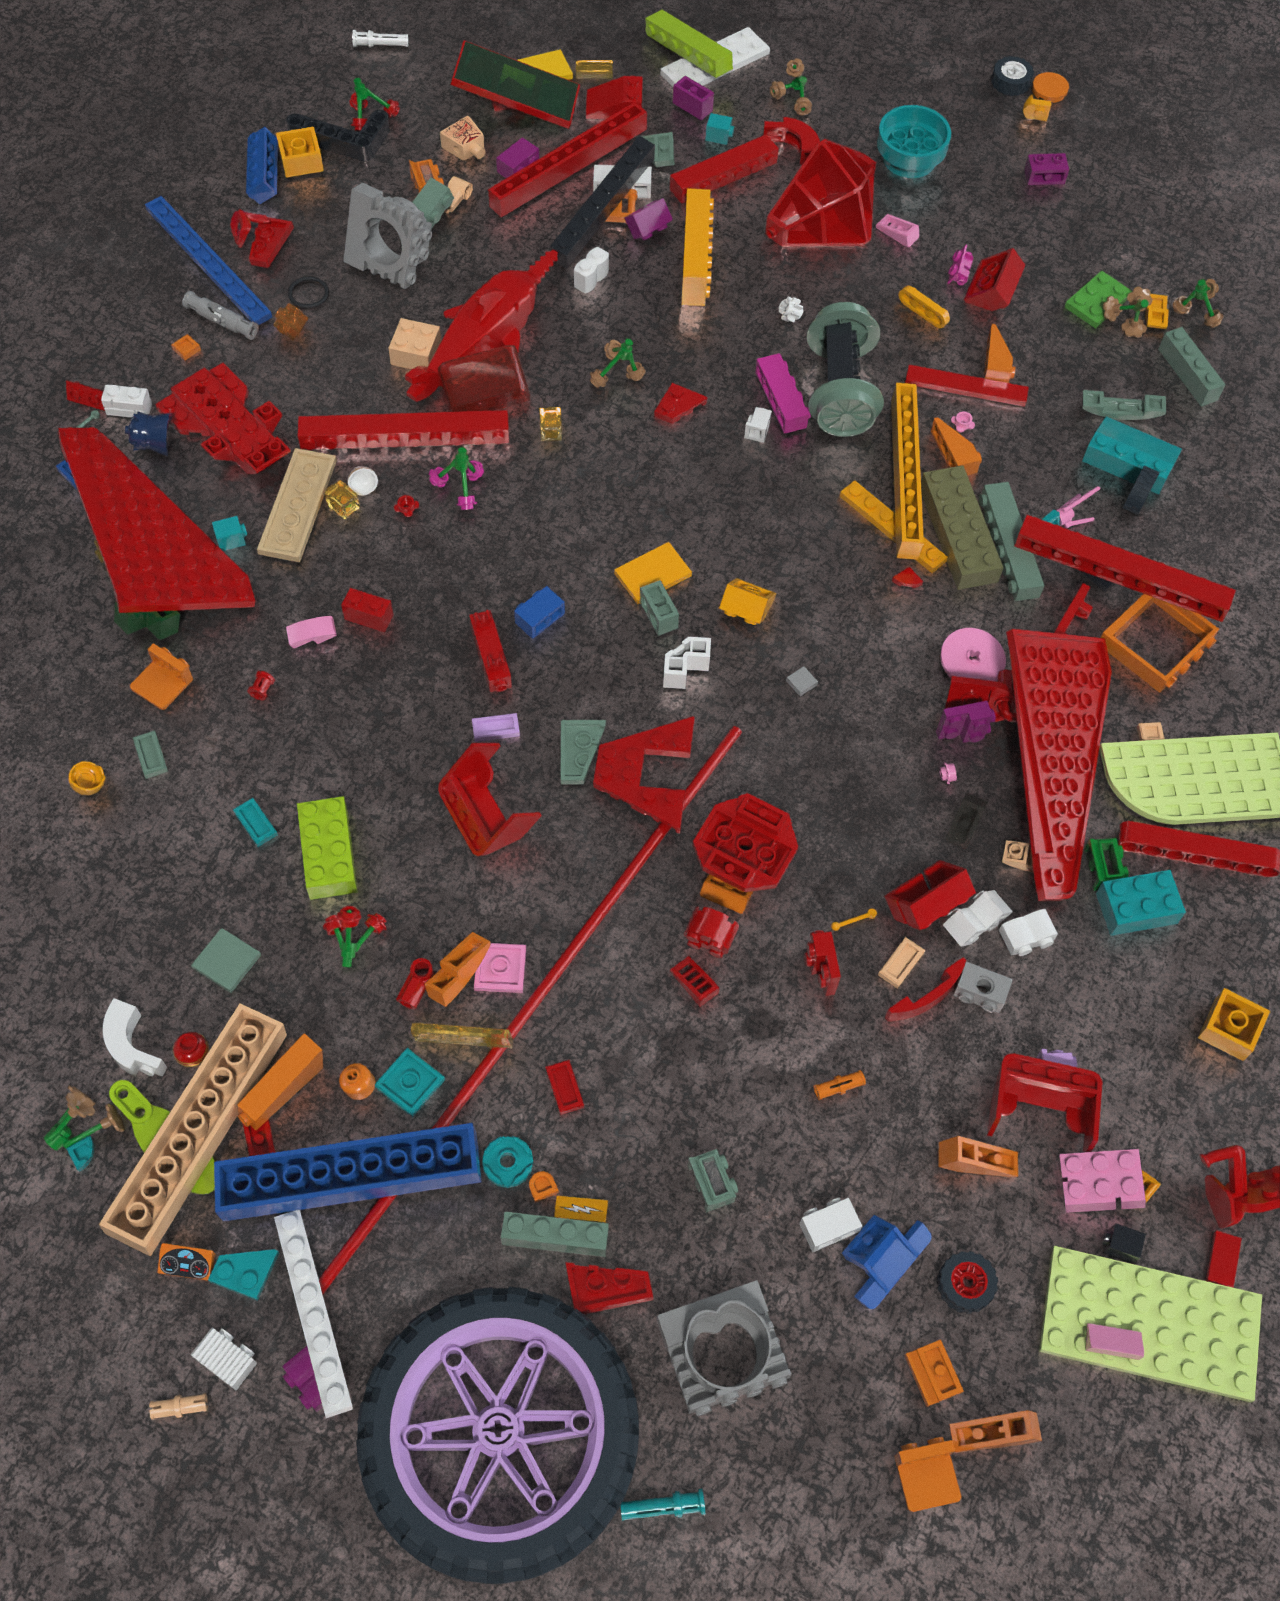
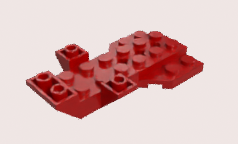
M223 362L209 371L204 367L171 387L172 394L155 404L156 409L161 414L172 413V420L169 423L180 434L189 435L192 432L201 433L202 436H210L209 439L201 443V447L213 459L235 461L247 474H257L291 452L290 448L278 436L275 438L272 435L282 417V412L270 401H267L253 410L252 415L245 408V401L248 397L247 386Z

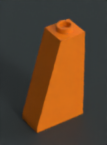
M304 1033L237 1104L238 1119L246 1127L251 1125L255 1130L262 1126L323 1069L322 1049Z

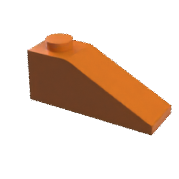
M991 324L987 339L984 379L1009 383L1010 378H1014L1016 369L1015 366H1012L1013 357L996 324Z
M934 418L931 433L948 467L963 465L967 475L977 473L982 458L974 445L940 418Z
M956 1136L939 1142L938 1167L961 1173L1016 1178L1018 1177V1152Z
M1029 1410L949 1424L955 1453L1017 1446L1042 1441L1037 1413Z

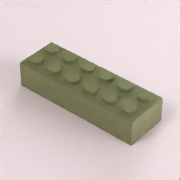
M964 466L923 472L921 494L943 553L948 556L947 564L957 590L998 583L1003 571V565Z

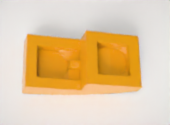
M1150 294L1152 303L1145 309L1146 326L1167 329L1168 296Z

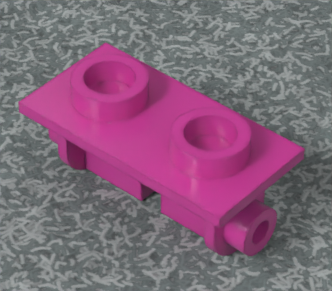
M967 244L961 250L958 249L952 257L953 265L948 271V284L953 280L958 285L967 283L973 261L972 253L966 251Z

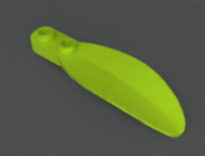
M119 1080L111 1086L109 1097L132 1123L135 1138L145 1153L170 1112L150 1104L131 1082ZM122 1091H127L128 1096L126 1098H119V1094ZM144 1109L145 1113L143 1116H136L137 1110ZM213 1157L191 1190L192 1193L209 1194L215 1190V1161Z

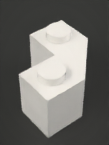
M687 637L680 646L665 654L664 688L685 689L687 670H709L711 638Z
M995 890L979 892L973 898L975 902L971 906L962 909L956 908L947 915L948 920L943 926L961 947L971 945L979 939L978 936L987 930L990 932L1013 912Z

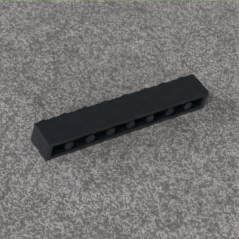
M640 135L636 138L550 245V251L555 250L558 252V261H555L566 269L570 266L653 162L655 144Z

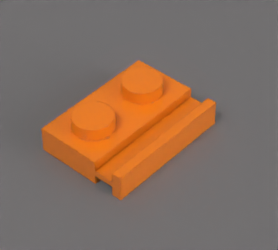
M941 1340L904 1355L926 1407L964 1392Z

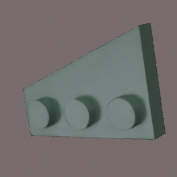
M561 720V784H584L606 727V720Z

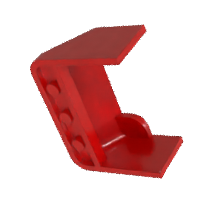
M471 743L442 778L438 787L440 797L471 852L476 856L488 855L520 840L542 816L540 812L513 813L506 821L487 788L492 782L494 775L489 760L501 747L499 743Z
M1015 1053L1006 1055L1000 1064L991 1099L987 1136H993L1001 1116L1013 1114L1017 1101L1066 1112L1065 1122L1067 1127L1073 1132L1084 1134L1083 1153L1092 1152L1099 1138L1103 1085L1101 1077L1096 1072Z

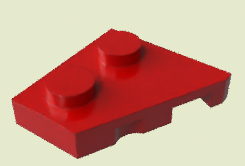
M672 383L655 409L654 417L673 424L680 420L681 417L692 413L693 409L700 404L702 406L706 405L708 397Z

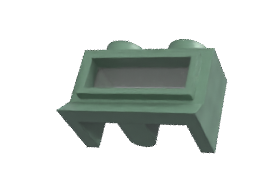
M717 1149L696 1157H688L687 1167L689 1170L692 1169L696 1178L695 1185L698 1192L701 1191L704 1198L706 1213L735 1202V1193H738V1187L734 1178H728L726 1169L729 1167L724 1154L719 1155Z

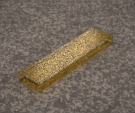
M412 1023L411 1033L415 1041L512 1048L514 1041L510 1031L506 1029Z

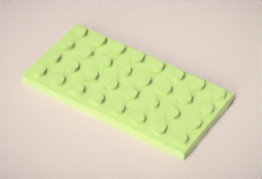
M1053 1246L1039 1352L1253 1402L1255 1401L1262 1294ZM1087 1324L1141 1332L1144 1357L1137 1360L1086 1351Z

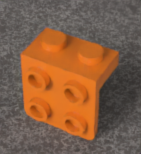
M153 643L147 649L152 662L130 684V688L134 693L160 710H165L193 681V677L189 669L190 665L184 659H177L167 648H160Z
M943 1437L927 1440L928 1445L918 1447L917 1443L901 1446L902 1451L894 1455L907 1509L910 1512L957 1503L961 1500V1493L950 1456L955 1452L952 1440L944 1442Z

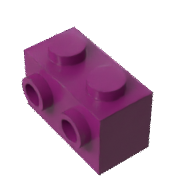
M686 75L673 85V104L700 120L713 111L714 92Z
M522 137L496 157L497 173L508 178L538 160L539 148Z
M1028 154L1024 168L1027 184H1065L1069 173L1066 154Z
M664 198L654 200L624 217L633 238H642V240L653 236L652 232L655 230L658 232L667 228V223L673 220Z

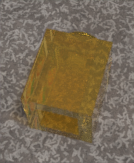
M560 407L540 408L541 441L562 440Z
M341 480L329 486L324 492L327 505L343 519L360 508L358 494Z

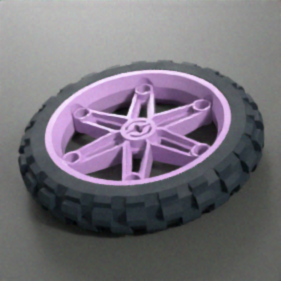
M487 1287L474 1289L472 1292L462 1295L456 1294L440 1301L438 1305L426 1312L424 1310L408 1323L409 1325L399 1335H396L383 1351L384 1354L378 1364L374 1366L368 1379L365 1394L360 1403L357 1420V1459L362 1477L361 1480L376 1516L395 1541L415 1559L433 1570L463 1581L507 1584L542 1576L563 1566L577 1557L606 1529L611 1519L617 1513L633 1476L639 1443V1416L631 1379L624 1363L606 1335L588 1317L576 1308L573 1309L566 1305L562 1300L545 1293L540 1294L517 1287ZM491 1340H513L526 1343L525 1349L497 1396L461 1350L476 1343ZM538 1347L542 1349L543 1356L538 1360L531 1359L528 1353L532 1348ZM453 1354H458L462 1357L460 1364L455 1367L449 1366L447 1364L448 1358ZM548 1354L562 1364L572 1376L581 1392L586 1410H527ZM443 1363L470 1415L410 1425L412 1410L421 1388L433 1371ZM526 1367L532 1371L518 1406L514 1409L504 1403ZM466 1372L490 1403L489 1406L478 1412L460 1378ZM585 1417L589 1421L588 1427L582 1431L577 1430L573 1425L576 1418ZM565 1421V1429L524 1435L523 1422ZM497 1424H501L502 1429H507L501 1432V1437H496L495 1433L491 1432V1430L496 1429ZM473 1426L472 1434L474 1440H432V1432ZM420 1431L423 1434L421 1442L416 1445L410 1444L408 1442L410 1433ZM588 1436L586 1453L581 1468L569 1489L556 1501L528 1446ZM517 1449H519L538 1485L532 1491L507 1458ZM410 1451H470L446 1511L433 1501L422 1487L414 1470ZM480 1452H482L486 1456L492 1457V1460L470 1496L464 1492ZM500 1465L538 1515L527 1521L508 1526L492 1527L468 1522ZM541 1496H548L552 1500V1506L547 1511H541L536 1506V1502ZM458 1503H463L467 1505V1514L463 1518H455L452 1515L453 1507Z

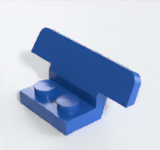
M873 1215L842 1252L846 1260L864 1269L870 1277L854 1296L866 1308L875 1309L930 1243L932 1236L923 1222L917 1220L909 1231L903 1235L895 1225Z

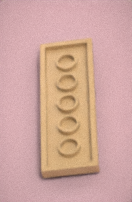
M295 448L257 548L259 555L295 562L301 561L337 462L335 455Z

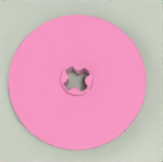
M963 628L954 631L946 638L940 652L941 664L950 678L951 676L997 682L999 671L1004 670L1006 666L1005 652L998 640L988 632L976 628ZM970 656H971V657H974V656H975L977 659H976V660H975V659L971 660L969 657H970Z

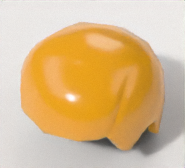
M81 761L73 765L68 774L71 788L80 795L87 796L98 793L103 787L106 778L101 766L88 761Z

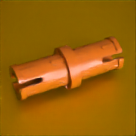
M858 1070L844 1076L836 1075L832 1080L816 1084L813 1088L817 1099L821 1100L835 1094H846L847 1090L866 1085V1080L863 1072ZM845 1082H849V1083H847V1084H843V1085H840V1086L835 1087V1088H832V1089L830 1088V1087H833V1086H836V1085H839V1084H842V1083H845Z

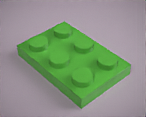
M1100 271L1067 300L1064 307L1096 329L1106 320L1103 304L1107 301V298L1113 296L1118 299L1119 304H1123L1127 301V295L1133 291L1105 272Z

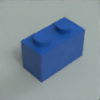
M546 586L541 591H536L528 601L516 607L514 611L515 623L534 639L565 614V602Z

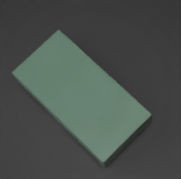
M155 730L132 737L146 779L168 772Z

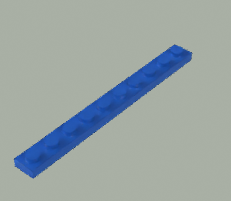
M162 196L145 204L148 213L251 322H255L259 326L273 318L271 311Z

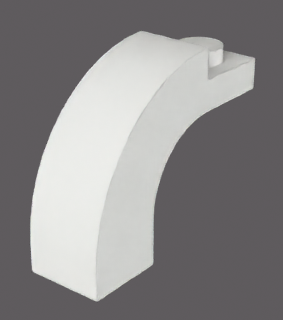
M113 998L103 1022V1038L109 1053L116 1063L130 1075L136 1077L140 1070L149 1076H153L154 1073L163 1076L167 1066L162 1059L139 1051L132 1046V1033L141 1017L140 1012L136 1006Z

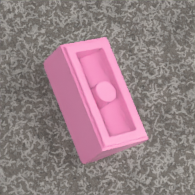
M1088 1323L1086 1351L1140 1360L1144 1357L1142 1333Z

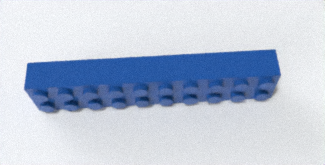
M473 1123L216 1161L214 1162L215 1213L224 1222L481 1183L477 1133Z

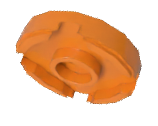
M1053 72L1037 75L1032 83V92L1035 97L1051 101V103L1062 101L1067 96L1069 90L1068 81L1060 74Z

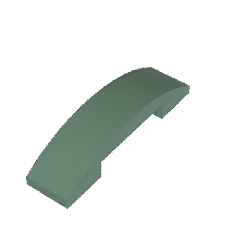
M1083 390L1082 409L1095 415L1107 416L1112 419H1150L1166 414V396L1145 395L1143 400L1104 397V391Z

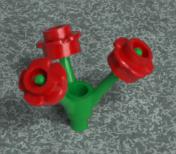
M360 78L353 80L355 93L351 95L349 103L352 108L358 111V118H352L353 124H351V126L355 127V130L361 131L368 118H362V110L368 106V101L366 100L368 96L384 106L383 110L388 113V118L397 116L400 110L398 101L389 99L385 102L366 88Z
M345 906L337 915H332L325 919L326 923H324L323 929L327 931L328 935H336L339 942L341 957H343L342 967L352 966V959L355 958L356 952L359 951L361 945L372 932L379 935L383 930L386 931L385 923L387 921L378 913L374 915L368 914V919L364 922L368 929L357 943H351V929L357 926L361 919V912L354 906ZM346 929V941L344 942L341 932Z

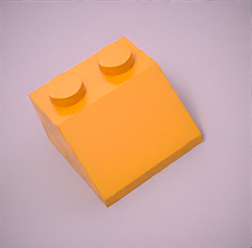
M736 578L727 584L719 609L724 610V614L728 616L745 618L744 621L749 624H760L764 621L777 593Z

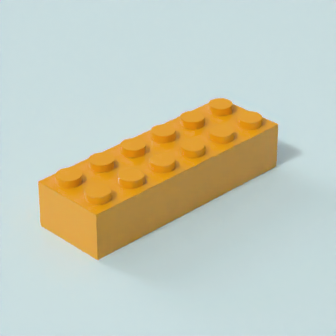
M687 188L681 305L705 306L706 298H710V286H707V284H711V271H708V269H711L712 257L708 256V254H712V242H709V239L712 240L713 227H709V225H713V213H710V210L713 211L714 198H710V190Z

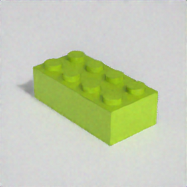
M344 796L297 803L305 882L310 900L358 893L348 810Z

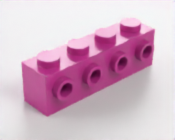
M780 353L758 358L755 373L783 433L807 428L808 419L811 417L809 408L805 407L802 393L797 390L795 379L789 374L787 362L783 361Z

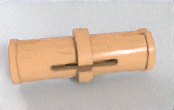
M203 1393L202 1395L188 1397L176 1395L174 1399L150 1401L149 1407L152 1408V1410H149L151 1420L169 1416L181 1418L184 1414L207 1412V1394Z

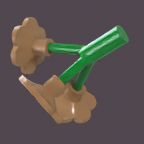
M1140 286L1135 287L1133 292L1127 295L1129 305L1126 306L1119 304L1117 298L1109 296L1103 304L1105 319L1113 322L1116 320V316L1123 310H1134V318H1128L1121 325V330L1125 332L1127 337L1134 336L1140 338L1146 332L1147 326L1139 319V314L1152 303L1150 290L1148 288L1142 289Z

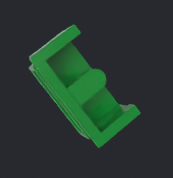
M1116 838L1089 839L1084 852H1091L1092 859L1089 862V870L1096 871L1097 880L1093 885V891H1097L1104 881L1127 878L1129 876L1127 866L1122 865L1123 847L1118 845ZM1103 850L1109 851L1114 875L1108 874Z

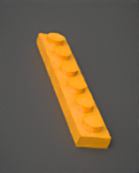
M855 480L840 491L839 497L896 543L895 513ZM923 537L924 544L916 561L929 572L934 573L947 562L948 556Z

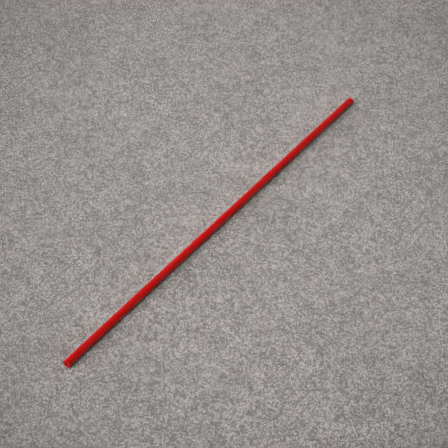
M733 726L685 789L683 811L742 734L740 728ZM663 822L658 825L431 1129L448 1127L672 827ZM397 1195L382 1197L377 1200L318 1279L322 1295H324Z

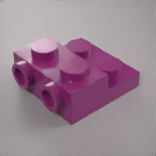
M988 701L944 709L936 730L938 739H953L960 735L963 743L969 741L972 743L979 742L984 739L986 734L991 732L990 723L995 722V712L993 709H990Z

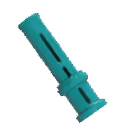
M703 1488L698 1489V1492L683 1494L680 1491H675V1493H672L673 1496L622 1501L620 1505L622 1521L675 1514V1517L682 1518L683 1514L699 1512L701 1515H706Z

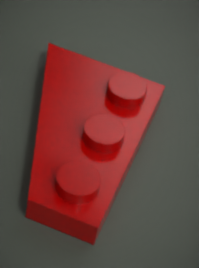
M565 1262L573 1307L582 1314L653 1300L648 1271L623 1268L606 1269L599 1268L596 1265H589L588 1267Z

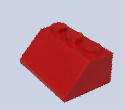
M1014 248L981 259L964 298L966 303L990 311L1000 308L1004 309L1010 304L1025 267V263Z

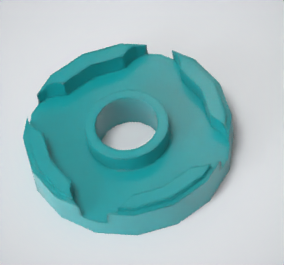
M498 1137L490 1142L484 1150L482 1160L484 1173L489 1181L497 1186L505 1188L518 1186L526 1181L532 1172V1151L527 1143L518 1137ZM507 1155L515 1159L514 1165L508 1168L500 1163L501 1159Z

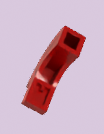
M783 117V122L764 121L763 135L767 134L773 142H784L794 146L800 155V165H803L816 144L820 142L817 133L800 120Z

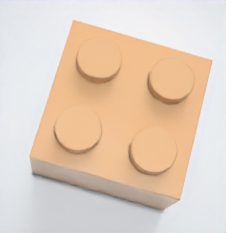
M401 318L388 348L391 365L413 369L417 366L428 367L441 343L440 326Z

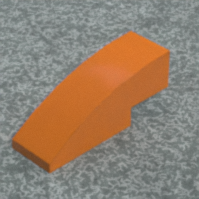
M471 932L440 961L441 969L425 983L428 997L446 1007L460 993L476 972L491 945L490 941Z

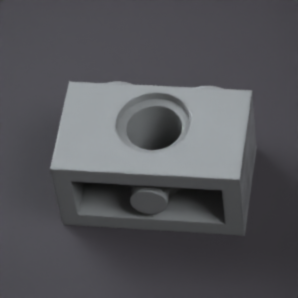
M966 961L953 996L958 997L964 1003H974L982 1006L985 1011L1000 1013L1013 979ZM977 986L984 987L987 993L980 992Z

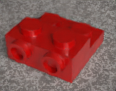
M817 930L810 933L811 940L807 943V952L804 953L805 965L810 967L811 975L818 974L819 986L824 988L825 996L835 995L841 975L832 932Z

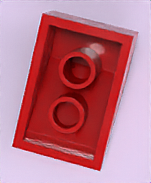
M622 76L587 89L586 119H607L634 102L642 107L643 76Z

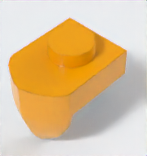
M1030 95L1023 106L1024 116L1027 119L1047 121L1051 101L1033 99V95Z

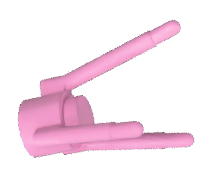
M1095 487L1083 496L1077 494L1060 508L1056 509V511L1060 512V526L1064 525L1067 529L1073 525L1094 521V517L1071 521L1074 517L1072 508L1099 491L1100 487Z

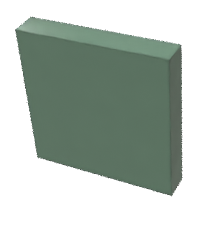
M221 928L191 964V967L232 993L260 958L261 953Z

